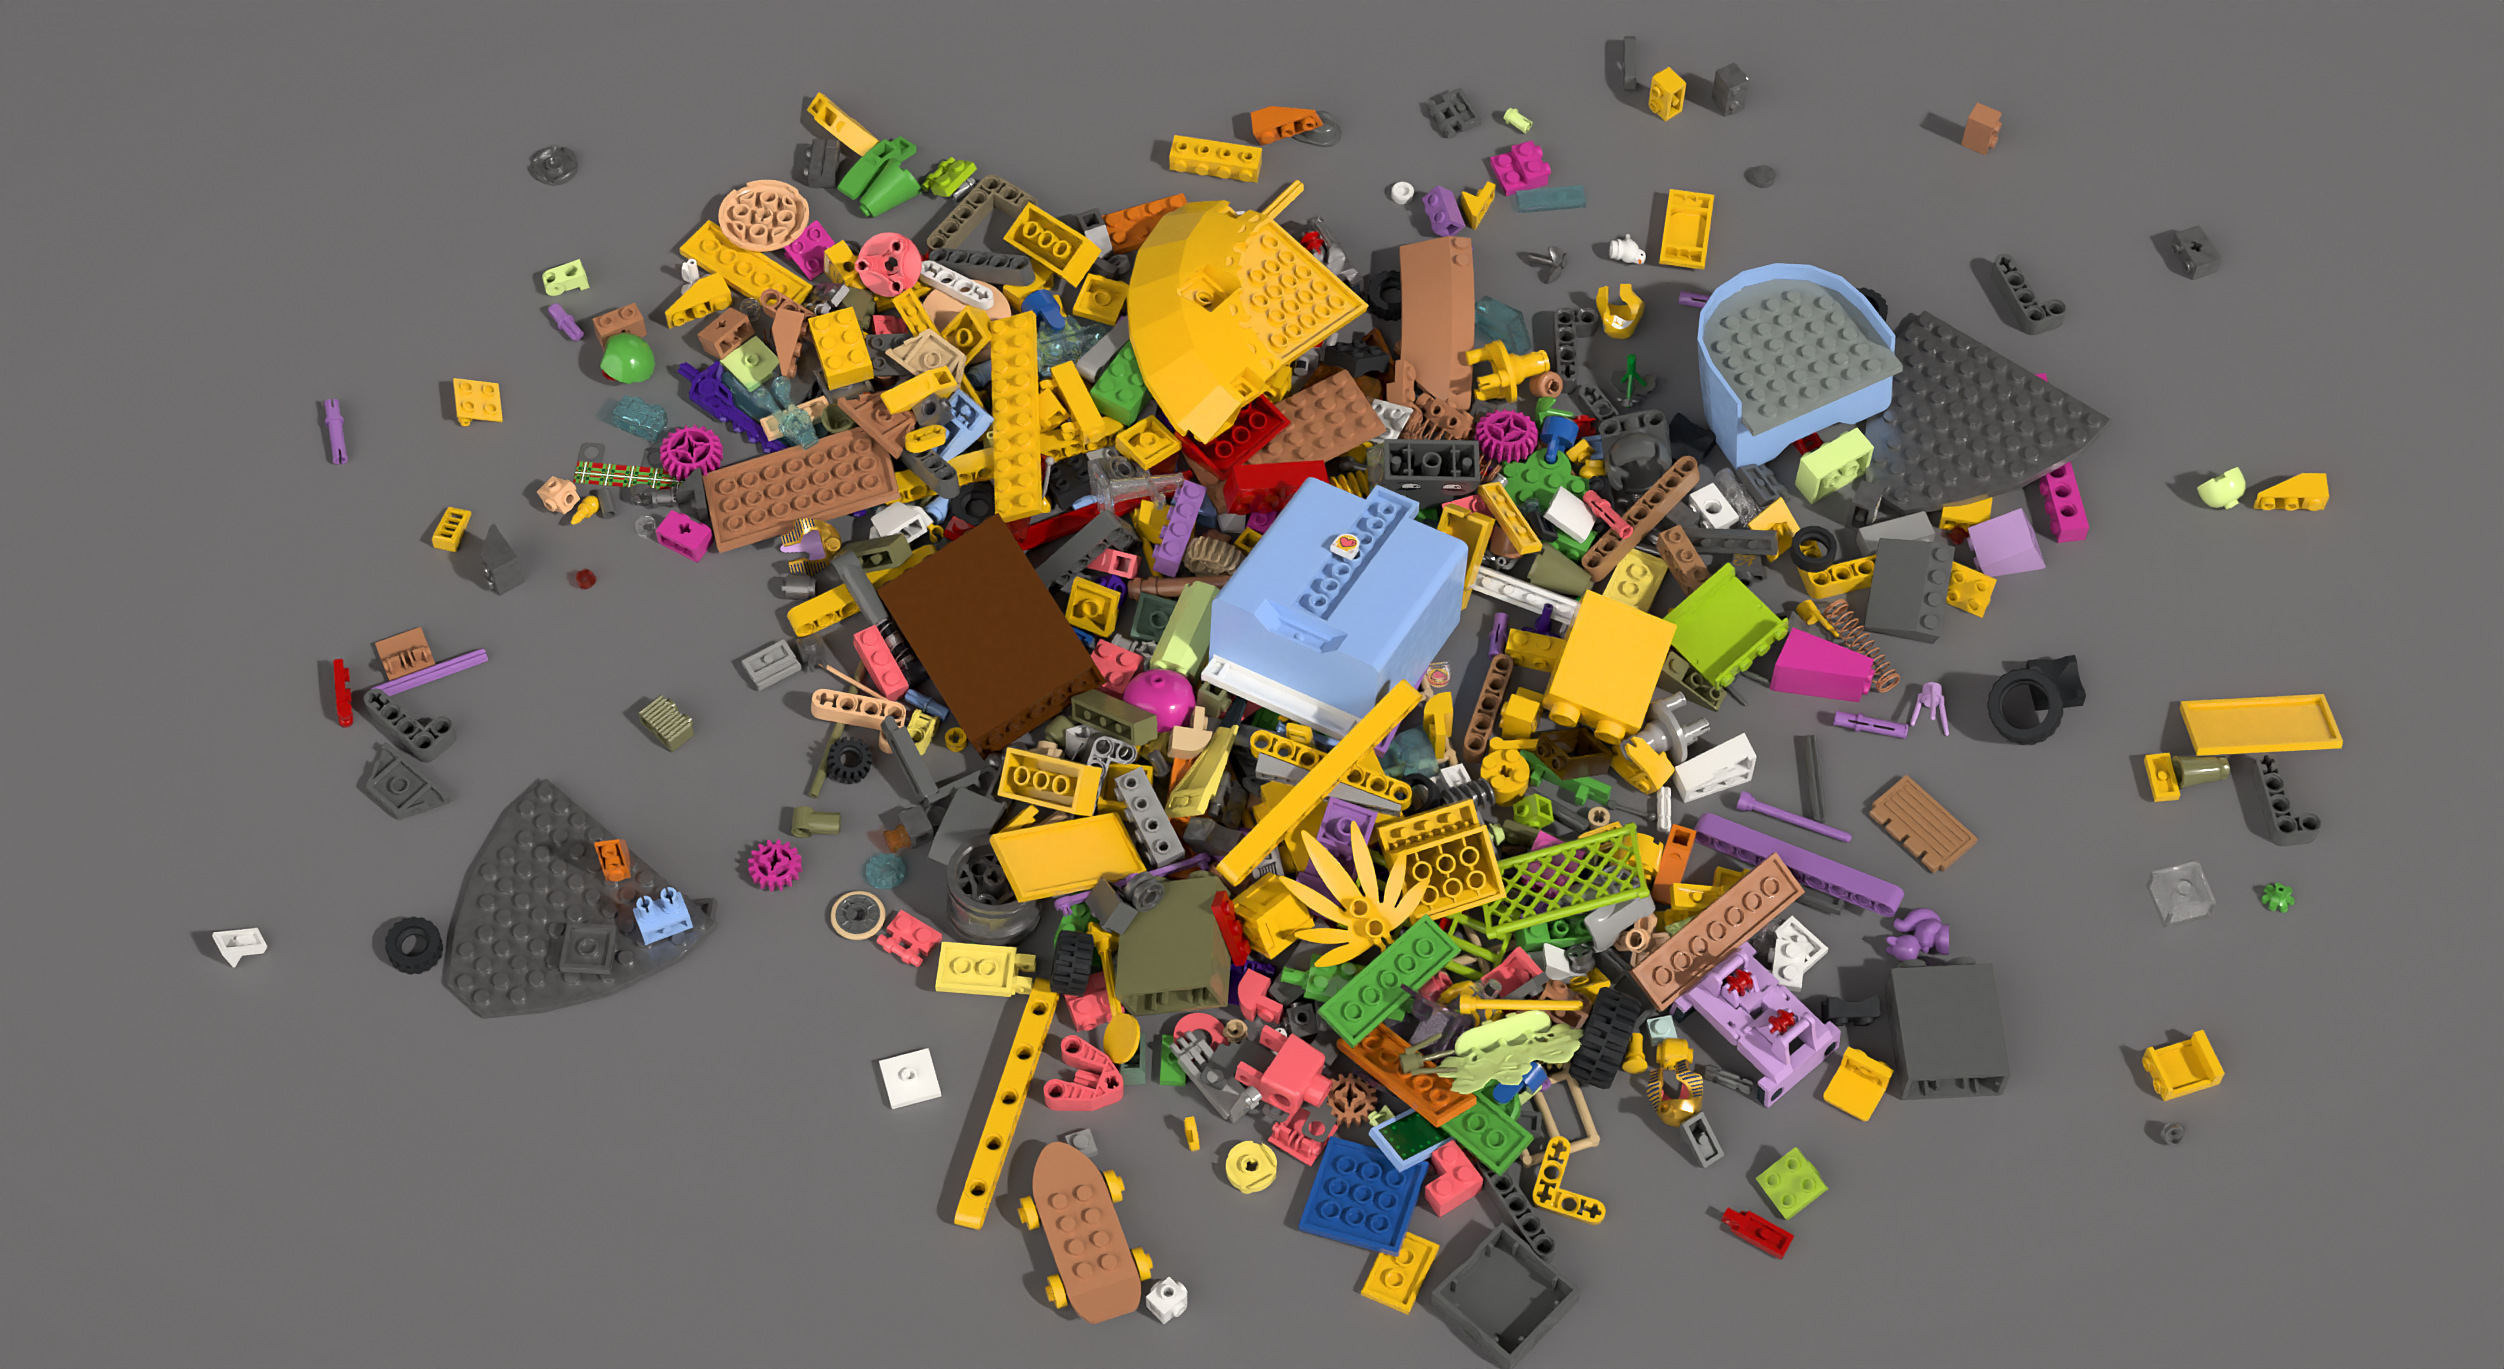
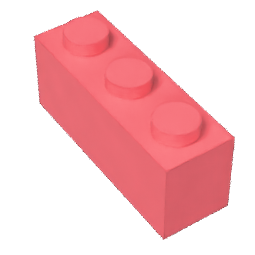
M873 625L854 634V647L881 696L893 702L905 697L909 684L877 626Z

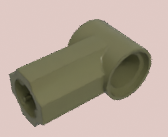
M807 806L794 808L791 834L793 836L809 838L813 834L839 835L841 830V812H817Z

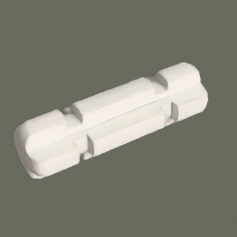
M1663 786L1657 791V830L1667 833L1671 828V789Z

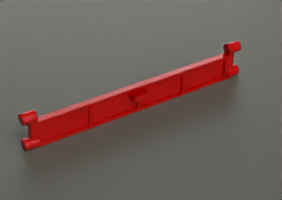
M1190 469L1012 532V535L1021 549L1025 551L1080 531L1103 511L1110 510L1117 516H1122L1133 512L1135 508L1139 509L1142 500L1158 503L1172 498L1177 487L1182 488L1185 480L1189 481V479L1194 478Z

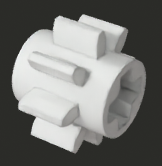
M1143 641L1141 649H1135V653L1144 658V671L1151 670L1149 662L1157 647L1155 641L1146 643Z

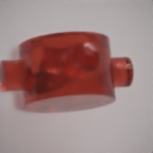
M1956 525L1947 536L1952 542L1960 545L1964 538L1968 537V532H1965L1962 527Z

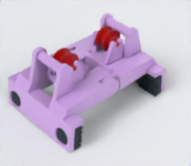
M1746 941L1677 998L1669 1014L1680 1024L1697 1010L1732 1045H1737V1050L1765 1075L1758 1081L1757 1099L1765 1107L1769 1108L1839 1048L1841 1031L1831 1021L1824 1025L1784 985H1778L1780 981L1754 958L1757 951ZM1726 980L1727 984L1721 988L1722 983ZM1762 1010L1764 1013L1754 1020L1753 1017ZM1798 1037L1805 1044L1790 1056L1789 1043Z

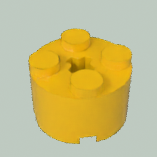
M1515 749L1498 750L1483 759L1480 778H1484L1491 786L1497 806H1513V804L1523 799V794L1528 788L1529 765Z
M1637 833L1646 884H1651L1659 873L1664 845L1661 842L1657 845L1653 842L1654 838L1649 835ZM1625 836L1622 844L1632 847L1631 836ZM1619 848L1612 857L1622 860L1628 851ZM1632 855L1626 864L1636 867L1635 856ZM1610 861V866H1618V864Z

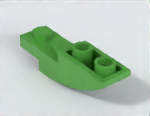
M901 136L891 142L886 139L882 140L861 157L838 185V190L855 200L866 193L889 160L895 158L900 163L916 153V145Z

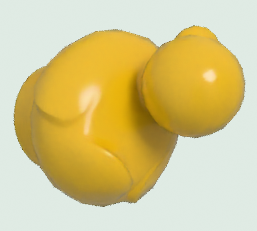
M1585 459V466L1579 470V477L1590 479L1592 476H1605L1604 460Z

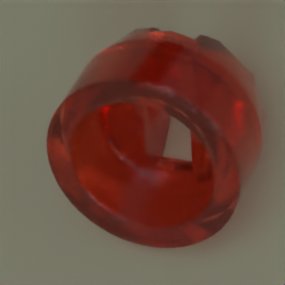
M586 568L578 571L575 575V580L581 589L591 588L597 580L594 573Z

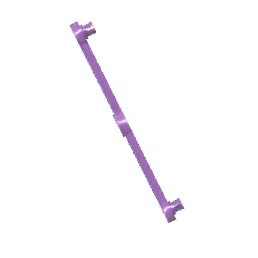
M1201 853L1191 859L1149 872L1153 876L1164 877L1193 867H1200L1201 871H1209L1210 868L1207 863L1210 862L1211 858L1208 853ZM1139 873L1128 875L1123 880L1114 882V884L1123 889ZM1092 890L1059 898L1054 902V906L1057 911H1063L1065 917L1067 913L1069 916L1073 913L1070 907L1085 902Z

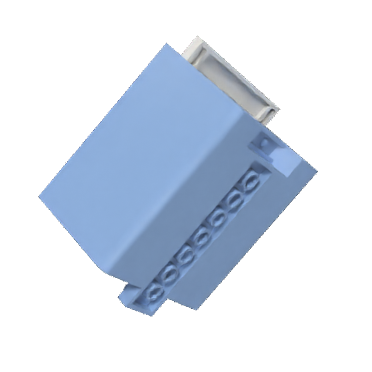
M1308 477L1213 599L1209 664L1201 673V680L1341 741L1401 680L1405 679L1414 687L1460 622L1468 556L1467 544L1458 538L1415 521L1414 518L1419 513V502L1376 485L1365 500L1316 478ZM1341 534H1352L1359 539V551L1352 561L1330 551L1331 544Z

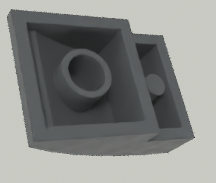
M959 787L936 833L927 856L928 860L947 867L951 856L963 843L975 837L994 834L1005 815L1004 805Z

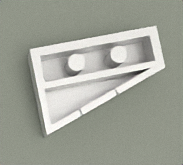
M1745 733L1677 765L1673 774V781L1683 802L1686 803L1751 781L1757 756Z

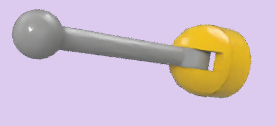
M1050 456L1045 459L1046 471L1042 489V513L1051 512L1052 506L1051 498L1046 495L1051 465L1054 464V459Z

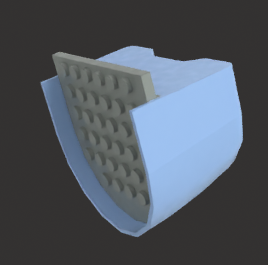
M1774 263L1742 271L1716 288L1700 312L1697 341L1704 414L1710 430L1716 435L1717 445L1736 471L1740 466L1751 464L1759 466L1771 461L1790 443L1837 422L1855 424L1886 410L1891 404L1893 375L1902 372L1903 365L1894 355L1895 334L1867 298L1842 276L1812 265Z

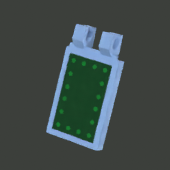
M1413 1108L1371 1128L1369 1136L1399 1172L1431 1157L1432 1152L1451 1140L1457 1143L1442 1128L1435 1127Z

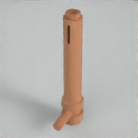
M1232 575L1161 579L1158 576L1149 577L1148 579L1136 577L1134 580H1129L1128 593L1130 599H1135L1136 601L1139 600L1141 592L1158 597H1180L1185 584L1190 583V586H1192L1195 581L1216 586L1221 590Z

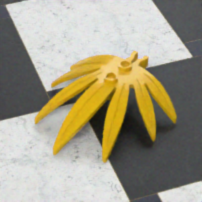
M1355 821L1351 822L1352 852L1357 875L1365 897L1361 895L1353 880L1331 853L1309 833L1302 830L1301 836L1314 867L1330 892L1346 909V912L1323 895L1299 882L1284 876H1280L1279 880L1295 897L1309 908L1334 922L1347 926L1348 930L1317 928L1295 932L1294 936L1305 941L1320 944L1349 943L1323 955L1315 962V967H1329L1345 963L1358 957L1374 944L1381 949V953L1384 952L1386 945L1381 938H1384L1388 945L1395 942V940H1392L1389 932L1402 924L1415 910L1428 887L1430 878L1427 877L1417 883L1405 894L1398 906L1394 907L1400 895L1406 871V851L1403 850L1389 875L1384 902L1379 903L1377 880L1372 859Z

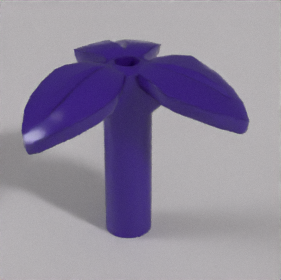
M1550 603L1544 604L1542 615L1534 624L1535 629L1530 627L1521 628L1522 631L1562 639L1557 634L1548 633L1551 630L1550 618L1553 611V605Z

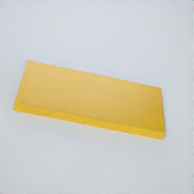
M2324 694L2181 701L2180 711L2197 756L2342 748L2343 739Z
M1118 812L992 834L989 839L1019 903L1093 889L1101 877L1114 883L1123 880L1128 875L1147 872Z

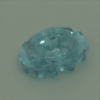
M881 852L879 856L872 857L869 864H866L867 880L878 889L894 888L905 877V865L901 858L894 856L892 852L890 854H883ZM889 864L890 871H887L882 878L881 869H884L885 865Z

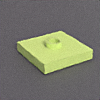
M755 336L731 352L723 360H720V364L750 393L773 377L772 371L779 364V360Z

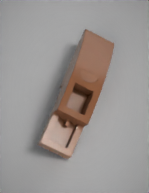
M1404 359L1396 360L1395 382L1387 383V402L1413 409L1398 437L1399 439L1419 440L1420 431L1416 435L1411 436V432L1408 433L1405 430L1413 416L1418 411L1421 412V409L1413 404L1415 401V368ZM1423 415L1416 424L1413 433L1421 427Z

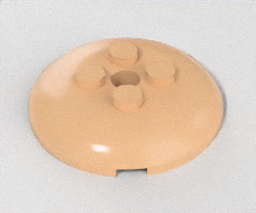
M757 180L748 182L746 187L738 191L735 189L731 191L721 203L718 217L722 232L733 244L749 251L768 252L784 248L798 239L809 221V207L806 199L799 194L795 187L781 181Z

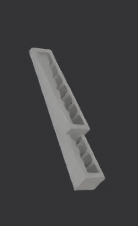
M1259 753L1255 771L1256 778L1293 786H1296L1310 772ZM1339 783L1322 800L1323 802H1329L1331 796L1377 813L1400 817L1401 805L1343 783Z

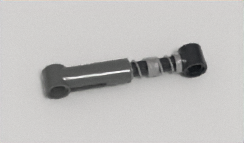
M852 549L830 560L834 571L845 584L870 627L873 625L877 626L909 684L908 690L914 689L930 680L931 678L921 661L915 659L912 654H909V648L906 649L904 645L905 641L900 633H897L898 630L895 631L892 622H890L892 615L863 571Z

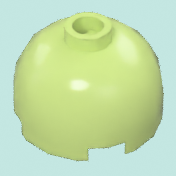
M2236 467L2197 487V490L2202 500L2210 507L2219 508L2224 506L2228 510L2239 504L2237 499L2244 494L2246 482L2242 472Z

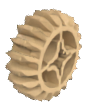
M1203 536L1190 540L1183 554L1184 566L1189 568L1190 572L1195 573L1196 577L1233 575L1246 558L1241 554L1240 550H1236L1234 546H1230L1227 542Z

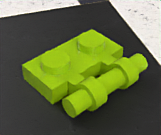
M949 157L938 165V169L933 174L930 173L925 178L921 188L925 192L931 188L934 195L949 197L977 168L973 162L956 161L953 157Z

